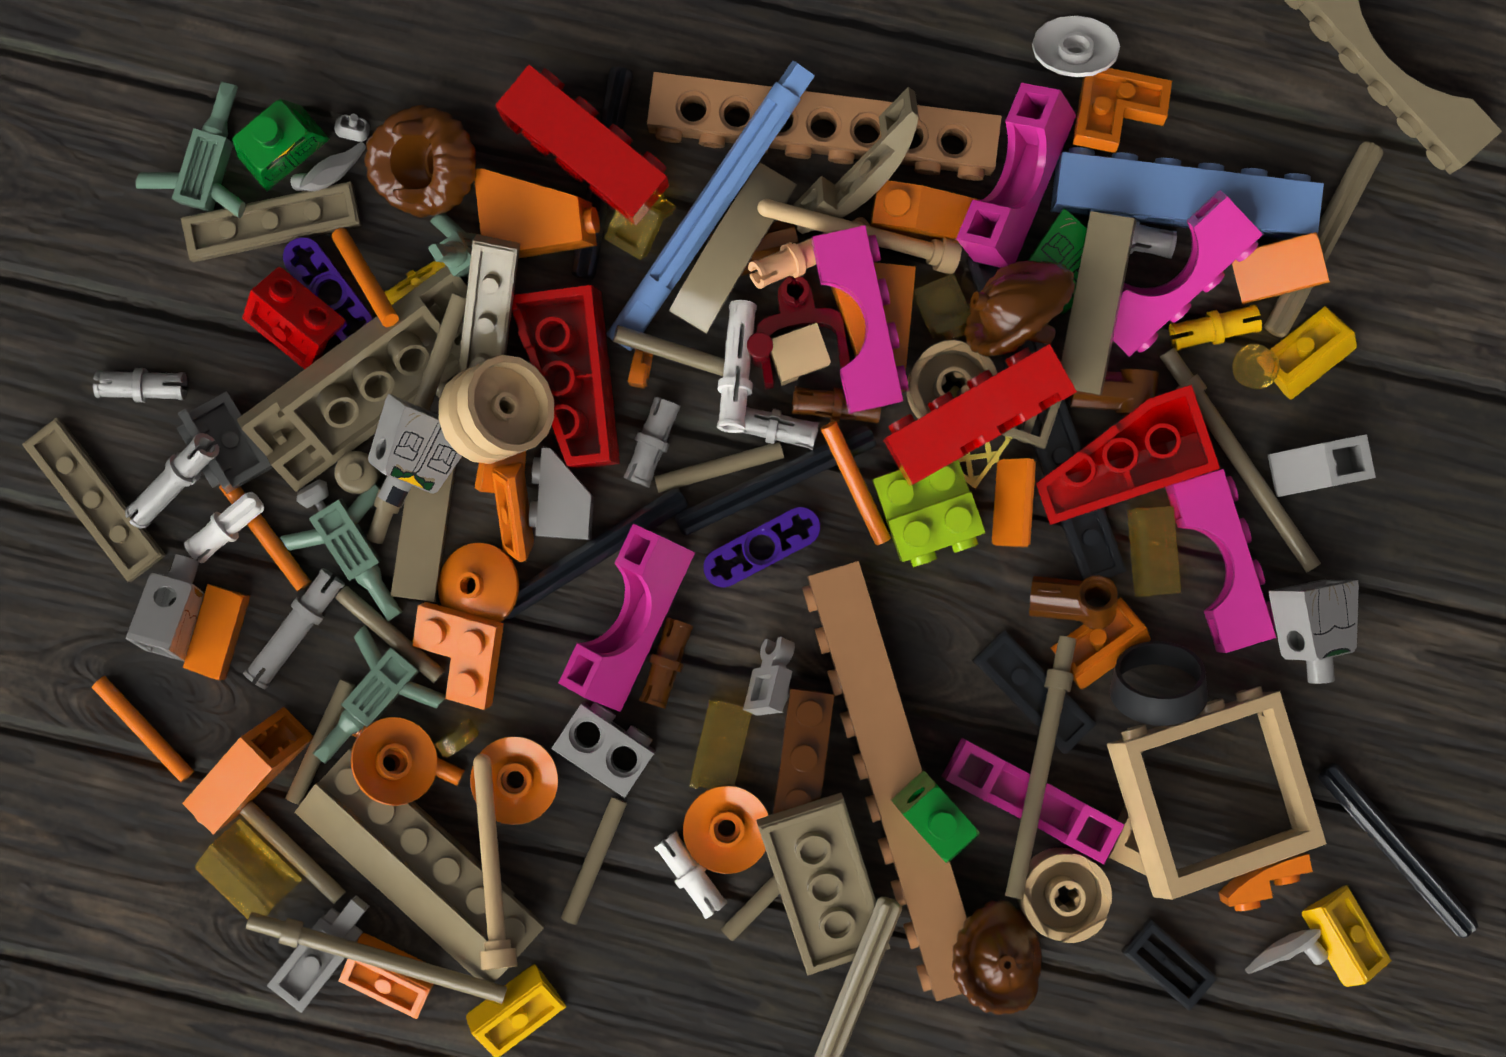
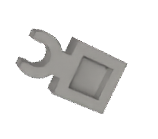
M778 637L777 642L769 639L764 640L760 651L761 668H755L752 671L743 708L744 711L756 716L783 713L784 705L790 693L789 684L792 671L787 669L786 665L794 654V642L783 637Z

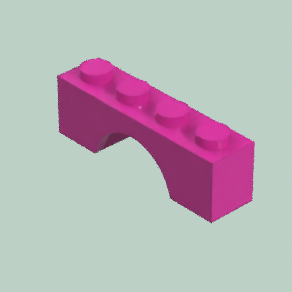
M1021 83L1005 121L1008 134V148L1001 177L993 191L986 198L972 200L956 238L973 261L1000 268L1016 262L1076 118L1074 110L1061 90Z
M1221 190L1187 220L1192 237L1191 253L1187 264L1174 279L1152 288H1140L1124 283L1113 341L1129 357L1136 350L1139 353L1147 350L1157 340L1159 336L1157 331L1169 320L1174 323L1181 319L1191 308L1192 304L1190 301L1202 290L1206 293L1215 288L1225 276L1223 271L1235 260L1238 262L1243 261L1258 247L1257 240L1263 234Z
M866 225L813 236L811 242L821 285L835 287L851 296L860 307L865 320L866 332L863 346L856 358L840 370L849 414L903 402L902 393L908 392L909 386L904 365L896 367L892 349L900 348L895 323H887L883 306L890 304V298L885 278L877 280L874 262L881 261L876 235L868 236Z
M1224 469L1166 486L1165 489L1177 527L1195 530L1206 535L1216 544L1224 559L1226 574L1223 588L1216 600L1204 610L1216 652L1228 653L1276 638L1273 628L1275 623L1270 601L1265 602L1260 585L1265 584L1264 574L1260 563L1256 559L1252 560L1247 544L1252 542L1251 533L1244 518L1239 519L1234 504V502L1238 501V491L1232 477H1226Z
M633 524L615 561V565L621 572L625 584V598L621 612L615 623L602 636L589 642L576 644L558 683L583 698L621 712L695 552Z
M961 738L941 776L950 783L1021 819L1030 773ZM1047 783L1037 828L1104 864L1124 824Z

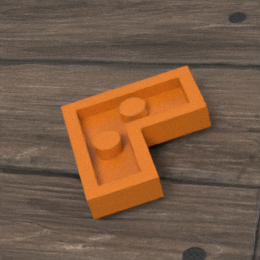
M1108 68L1106 71L1093 76L1083 77L1073 145L1116 153L1120 143L1123 118L1163 126L1168 116L1172 81Z
M430 602L418 605L412 647L451 658L445 699L482 710L492 706L504 623Z

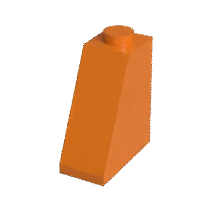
M475 169V188L481 235L520 243L519 258L597 246L595 233H599L600 220L596 208L592 207V202L575 195L486 169Z
M874 262L877 280L885 278L889 292L890 304L883 306L886 322H894L898 334L900 348L892 349L896 367L904 365L906 371L916 267ZM831 287L856 358L865 339L864 316L860 307L851 296L840 289Z
M285 707L281 708L241 736L182 804L194 815L199 823L204 825L214 835L236 818L248 803L253 801L312 741L313 735Z

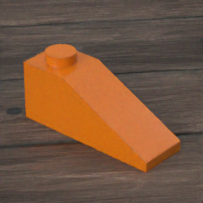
M888 180L874 194L870 226L913 238L940 240L946 237L956 240L972 200L979 199L923 185Z

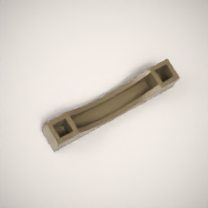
M1284 0L1291 8L1299 9L1308 18L1312 32L1320 40L1328 41L1338 51V57L1342 65L1349 72L1359 74L1369 85L1367 89L1371 97L1380 105H1387L1398 117L1397 124L1400 129L1409 137H1416L1427 149L1426 155L1428 159L1438 169L1446 170L1449 174H1452L1467 164L1502 132L1473 99L1452 96L1429 88L1407 75L1392 62L1373 38L1362 16L1359 0Z

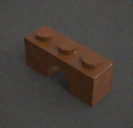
M789 687L790 693L787 702L773 814L821 799L834 703L833 692Z

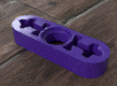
M305 237L293 239L287 244L283 252V262L295 279L317 297H319L320 287L325 282H338L342 288V296L337 303L328 306L339 313L346 309L353 300L355 306L349 307L347 310L358 321L365 319L366 323L364 325L374 319L373 315L320 245L312 239ZM300 249H304L306 252L314 250L315 253L310 257L311 262L320 272L324 270L325 266L329 268V271L321 273L314 278L311 272L303 265L296 267L295 263L299 260L296 254L297 251ZM314 278L310 285H308L306 281ZM346 319L343 327L336 333L342 342L349 337L346 332L351 328Z
M794 508L717 548L706 557L704 562V574L707 580L717 587L732 586L810 545L819 535V519L813 511L807 508ZM798 515L801 520L809 518L813 525L807 530L809 537L802 540L797 534L786 539L791 548L782 551L781 541L777 534L771 530V527L780 524L781 532L793 526L792 517ZM757 535H766L774 542V553L767 560H757L749 552V543ZM741 544L743 555L753 568L744 572L741 563L731 569L733 577L729 580H725L721 575L714 577L711 573V569L716 566L714 559L722 555L723 559L727 561L738 556L732 548Z

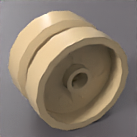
M501 355L487 359L472 368L458 373L445 385L439 399L438 420L445 439L458 454L472 462L491 464L536 447L548 435L554 420V399L548 382L535 366L520 357Z

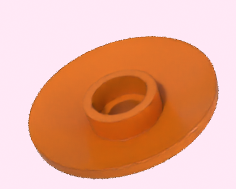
M487 543L467 544L453 552L444 563L438 582V595L442 606L502 622L511 613L516 604L519 593L518 573L510 557L500 548ZM470 578H473L476 583L472 593L468 592Z
M388 717L373 722L359 734L352 748L351 768L358 786L368 797L385 805L398 806L417 800L430 788L437 772V753L431 738L419 725L404 718ZM386 756L391 757L395 761L394 771L385 769L383 760Z
M512 736L496 740L481 751L480 754L488 755L491 760L497 822L509 825L528 823L537 819L550 807L558 789V772L553 758L543 746L528 738ZM473 766L470 775V787L473 798L476 802ZM512 771H518L523 775L524 783L522 786L513 787L510 785L508 776Z
M736 786L711 788L700 794L687 810L683 823L685 845L693 859L707 870L720 874H733L744 871L753 866L766 851L756 820L768 816V813L762 802L751 792ZM723 820L732 821L735 824L734 832L730 835L721 834L718 830L720 822Z

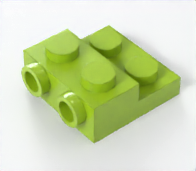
M959 460L952 462L911 486L908 485L900 470L872 479L901 562L911 560L913 567L923 565L938 559L936 550L952 545L954 553L978 545L976 536L985 534L972 492H969Z

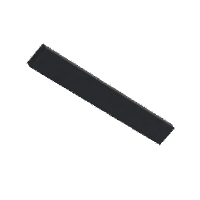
M972 258L966 261L976 291L979 292L984 288L986 282L995 276L996 271L1000 269V267L975 262ZM1028 340L1019 346L1016 351L1000 355L1004 368H1008L1005 360L1027 347H1029L1031 352H1036L1045 347L1044 343ZM1065 400L1061 401L1045 449H1040L1033 445L1044 477L1082 450ZM1048 408L1037 415L1031 432L1032 435L1039 436ZM1104 507L1061 521L1082 581L1091 576L1100 575L1110 578L1127 572Z

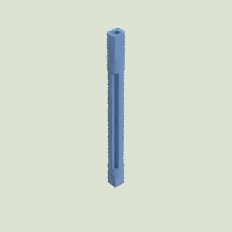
M792 60L780 80L775 82L606 333L610 339L613 340L617 325L642 333L645 331L800 102L801 95L815 75ZM619 344L629 351L633 349L631 347Z

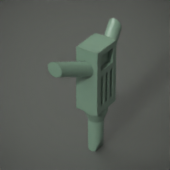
M221 81L211 116L202 126V130L193 128L180 172H140L136 179L137 189H174L172 199L179 204L210 212L214 210L215 203L218 202L238 218L243 216L245 202L221 185L234 145L233 142L227 139V122L238 89L236 85Z
M441 213L432 218L430 222L447 238L439 244L430 245L428 249L436 262H443L454 277H469L472 243L476 234L466 233L446 213Z
M375 484L368 491L360 494L349 508L341 498L311 516L309 520L315 529L283 535L281 540L289 551L325 544L347 579L350 581L355 578L358 584L367 589L387 621L402 613V610L382 581L381 571L377 565L381 559L370 541L366 539V535L358 524L374 504L378 489L380 488L378 484Z
M366 625L356 633L354 639L371 671L341 704L345 709L340 715L338 724L313 751V754L324 764L332 758L351 735L362 730L364 726L367 727L377 721L399 695L436 709L446 698V694L411 682L420 671L393 648H390L382 656Z

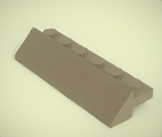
M447 266L440 269L392 305L399 317L396 324L391 327H385L378 316L237 419L240 428L267 456L271 466L295 492L335 464L344 454L351 452L376 433L388 394L412 404L414 403L423 378L422 371L426 369L451 295L456 293L467 296L468 286L461 277H454ZM464 315L440 383L446 382L458 373Z
M352 748L348 749L328 773L312 787L294 813L471 975L495 982L508 968L481 970L480 952L484 951V942H488L482 863L416 802L392 806L379 803L368 797L360 789L353 776L351 768ZM501 881L506 940L511 939V948H516V956L518 957L546 925L514 897L515 893Z

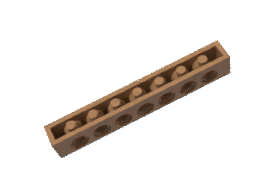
M654 72L647 120L649 133L656 134L657 140L679 143L682 141V137L699 139V144L705 147L724 148L725 143L734 144L772 87ZM804 91L800 97V102L789 116L792 122L791 128L785 132H779L769 148L785 150L786 156L797 159H809L812 153L828 155V161L833 163L853 164L854 159H860L881 138L879 116L893 102ZM696 103L705 108L706 114L701 120L692 122L682 116L683 109L689 104ZM917 105L919 117L915 133L919 135L921 144L917 148L908 149L900 165L915 166L914 171L916 173L925 175H939L941 170L958 172V178L973 181L983 180L984 175L991 176L996 166L1002 116ZM741 109L748 114L749 120L741 127H733L725 121L726 114L730 110ZM817 120H828L835 127V132L830 137L820 138L812 132V124ZM861 125H869L877 131L878 138L872 143H862L856 138L854 131ZM946 136H956L962 141L964 150L959 154H949L943 149L941 140Z

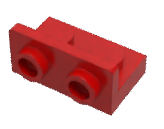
M277 267L250 291L242 317L243 320L304 370L323 356L328 340L345 323V319L282 267Z

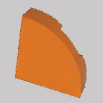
M635 349L628 378L630 386L643 389L648 386L654 354Z

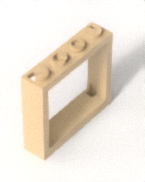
M1261 686L1249 690H1241L1235 693L1236 701L1224 704L1223 699L1207 702L1203 711L1187 722L1169 726H1158L1147 730L1145 724L1134 726L1121 732L1122 739L1107 743L1153 897L1173 900L1327 844L1280 691L1262 692ZM1257 713L1292 829L1176 870L1141 752Z

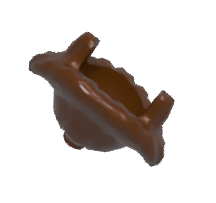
M414 105L411 108L394 113L386 119L384 124L376 128L366 143L367 152L364 162L369 182L374 186L379 195L385 197L390 205L415 217L436 216L450 211L455 205L461 204L464 196L470 192V185L476 177V149L470 141V134L464 130L459 120L454 119L452 115L438 108Z
M1030 260L1015 262L998 269L995 276L986 282L984 288L980 292H974L971 298L970 315L967 317V326L964 331L971 351L989 357L1014 352L1028 340L1044 344L1052 343L1056 332L1055 328L1047 323L1061 313L1064 305L1069 303L1071 294L1075 290V283L1073 282L1074 273L1062 263Z
M991 900L987 902L984 907L977 909L971 917L964 921L963 928L958 931L957 942L953 945L952 969L954 970V980L958 984L960 992L967 996L969 1003L972 1006H978L985 1013L992 1012L996 1015H1002L1004 1013L1013 1014L1019 1010L1024 1011L1029 1008L1038 993L1043 958L1040 941L1036 930L1019 908H1015L1011 902L1006 900Z

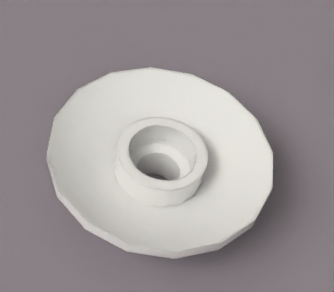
M1065 16L1046 22L1036 31L1032 43L1035 58L1045 68L1057 74L1071 77L1093 76L1106 71L1117 61L1120 50L1118 37L1108 25L1093 18L1082 16Z

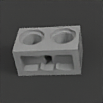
M584 702L579 706L551 749L625 798L656 752L655 749L649 746L653 739L632 725L626 731L614 723L613 720L616 714L605 706L593 702L590 707ZM587 721L597 725L600 730V739L597 744L588 746L579 741L577 728L582 722ZM627 746L634 750L637 756V763L632 769L623 770L615 765L613 752L616 748Z

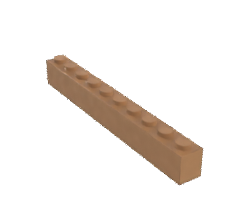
M857 561L807 576L809 585L802 587L809 612L818 611L822 627L814 629L822 654L830 652L835 668L827 671L834 696L843 694L847 711L840 713L847 738L855 736L860 753L852 755L859 779L868 778L873 795L865 797L872 822L881 820L885 837L878 839L885 865L894 863L898 879L890 881L896 901L901 906L906 905L911 922L903 924L910 948L919 947L924 963L916 966L924 992L932 989L936 1001L960 995L962 993L954 980V970L952 969L953 945L957 942L958 931L963 928V923L967 917L950 862H944L891 801L896 794L922 772V768L860 563ZM920 793L919 795H917V796L913 799V801H915L922 793Z

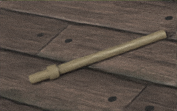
M456 293L451 295L413 403L430 411L465 312L466 297ZM381 488L378 489L373 504L376 507V511L366 537L367 540L377 544H383L393 513L398 514L400 507L391 505L378 497Z
M1175 347L1161 355V360L1178 383L1176 389L1192 384L1205 425L1305 572H1309L1319 566L1321 562L1204 392L1207 387L1198 373L1192 374Z
M1059 636L1053 669H1048L1044 687L1048 688L1005 896L1023 899L1065 693L1071 691L1074 674L1070 673L1077 641L1075 638Z
M251 912L246 925L248 930L279 938V943L297 948L298 944L497 1003L502 1004L506 994L507 986L304 927L305 922L287 917L286 921Z

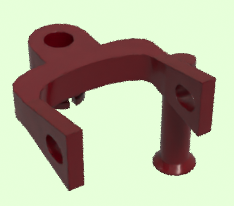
M801 276L797 278L787 277L778 289L780 314L763 319L757 326V333L752 334L747 341V349L752 355L753 364L758 368H762L765 390L774 388L769 357L773 349L772 337L788 329L806 327L815 323L818 324V327L831 329L836 334L840 369L850 363L843 317L840 312L829 308H815L812 289L808 282ZM797 289L802 292V295L798 300H795L794 297L789 296L788 292Z

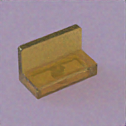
M1174 507L1127 510L1135 597L1181 593Z
M710 698L689 787L698 789L699 786L711 789L718 786H735L752 714L744 711V706Z
M241 819L237 820L210 844L195 865L196 870L247 919H249L251 912L268 916L273 908L302 880Z

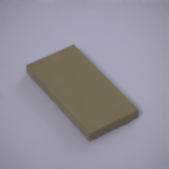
M842 793L757 819V825L807 976L853 961L876 905V900ZM889 943L886 950L891 949Z

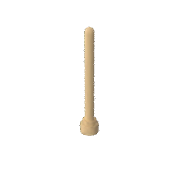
M770 199L761 200L757 206L759 214L764 217L825 233L864 226V224ZM866 225L868 236L876 235L879 247L924 258L926 263L932 265L935 271L952 275L959 264L962 246L957 240L944 237L940 240L932 239L931 242Z
M479 754L474 758L473 766L488 942H484V951L480 952L481 970L516 967L517 956L516 948H511V939L506 940L491 760L488 755Z

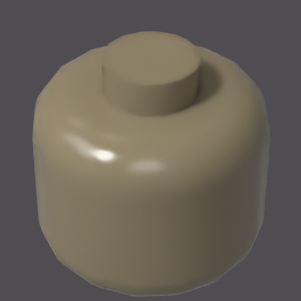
M351 451L344 454L338 460L335 467V479L344 491L360 495L379 483L381 472L369 463V454L362 451Z

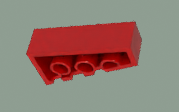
M528 65L495 105L506 126L517 135L521 132L531 142V145L543 155L547 156L550 152L556 156L555 161L565 172L581 183L583 180H586L590 184L589 189L596 196L636 226L669 187L668 178L664 174L667 167L648 151L643 156L629 146L633 140L615 124L607 128L595 118L599 114L598 111L585 99L578 96L575 100H572L561 90L565 85L549 70L544 68L539 73L532 66Z
M592 285L514 295L512 312L519 329L518 333L521 342L527 351L531 364L538 369L548 382L554 399L552 427L566 466L581 469L620 464L602 292Z
M1049 344L1033 354L1029 347L1006 359L1005 362L1008 368L993 376L990 369L967 381L966 384L970 390L954 398L951 391L928 403L927 406L931 412L916 421L911 413L889 425L888 428L892 434L883 441L908 485L911 486L974 449L1004 434L1011 428L1043 412L1048 407L1075 394L1077 391L1051 345Z

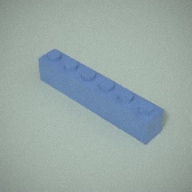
M1083 147L1069 148V152H1062L1055 167L1050 212L1061 213L1066 209L1071 214L1090 216L1092 211L1135 218L1141 223L1189 228L1187 220L1221 190L1263 234L1261 237L1287 240L1314 232L1318 233L1324 183L1310 182L1311 176L1306 174L1289 173L1285 174L1284 178L1267 177L1268 171L1257 168L1241 169V173L1224 171V166L1216 163H1200L1198 168L1181 166V161L1174 158H1156L1155 163L1138 161V156L1135 154L1118 152L1113 153L1112 158L1094 156V150Z

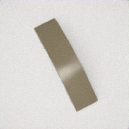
M907 87L879 116L881 138L835 185L821 176L794 203V206L843 218L878 192L899 167L912 143L919 117L915 91ZM795 225V230L801 234L814 231V229Z
M759 163L713 233L675 298L669 312L707 334L728 300L735 284L768 230L776 221V219L760 215L757 210L758 203L763 199H770L786 204L797 184L764 164Z

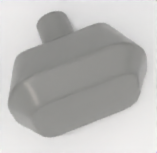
M344 114L337 118L334 130L339 137L362 142L369 136L370 125L365 119L358 118L356 114Z
M319 479L297 492V502L305 508L315 504L318 511L326 508L323 499L329 496L327 482Z

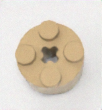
M948 340L937 343L923 352L909 373L907 379L909 391L906 392L909 406L919 419L931 412L927 406L928 403L946 394L942 390V386L946 383V377H949L952 382L960 381L962 384V388L957 391L958 397L970 390L966 384L967 381L990 369L994 376L997 374L996 368L990 357L972 352L970 346L965 342Z
M1052 848L1038 853L1031 859L1023 899H1018V903L1026 919L1040 934L1060 942L1077 943L1092 937L1103 927L1112 903V889L1103 870L1087 856L1072 848ZM1062 886L1069 890L1073 889L1068 893L1070 901L1065 904L1059 899H1055L1059 896L1058 889Z

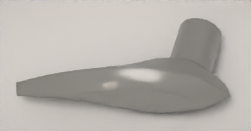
M360 142L346 152L329 156L314 166L308 173L294 174L291 177L292 188L296 191L307 190L315 192L336 183L358 161L366 149L365 144Z
M1301 930L1273 943L1255 958L1245 970L1250 974L1279 961L1290 960L1303 951L1315 965H1320L1327 960L1329 954L1317 940L1321 934L1320 930Z

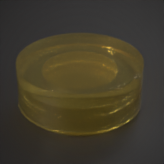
M1259 344L1247 345L1238 351L1233 360L1232 370L1234 377L1240 384L1252 389L1266 388L1274 382L1279 373L1278 357L1271 349Z
M470 718L447 732L434 744L443 757H448L472 742L479 735L480 731Z

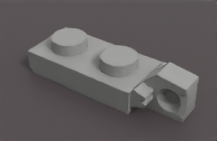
M356 895L341 913L332 907L326 915L320 917L312 929L357 942L363 931L355 926V924L369 908V905ZM299 944L268 983L267 987L302 1013L345 958Z

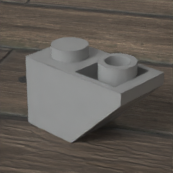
M1367 434L1268 454L1276 497L1376 478Z
M541 448V458L534 457L532 465V483L539 484L538 501L530 502L529 527H536L535 536L591 540L594 496L551 448Z

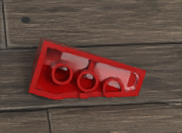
M1192 384L1148 399L1037 482L1036 485L1050 525L1220 469Z

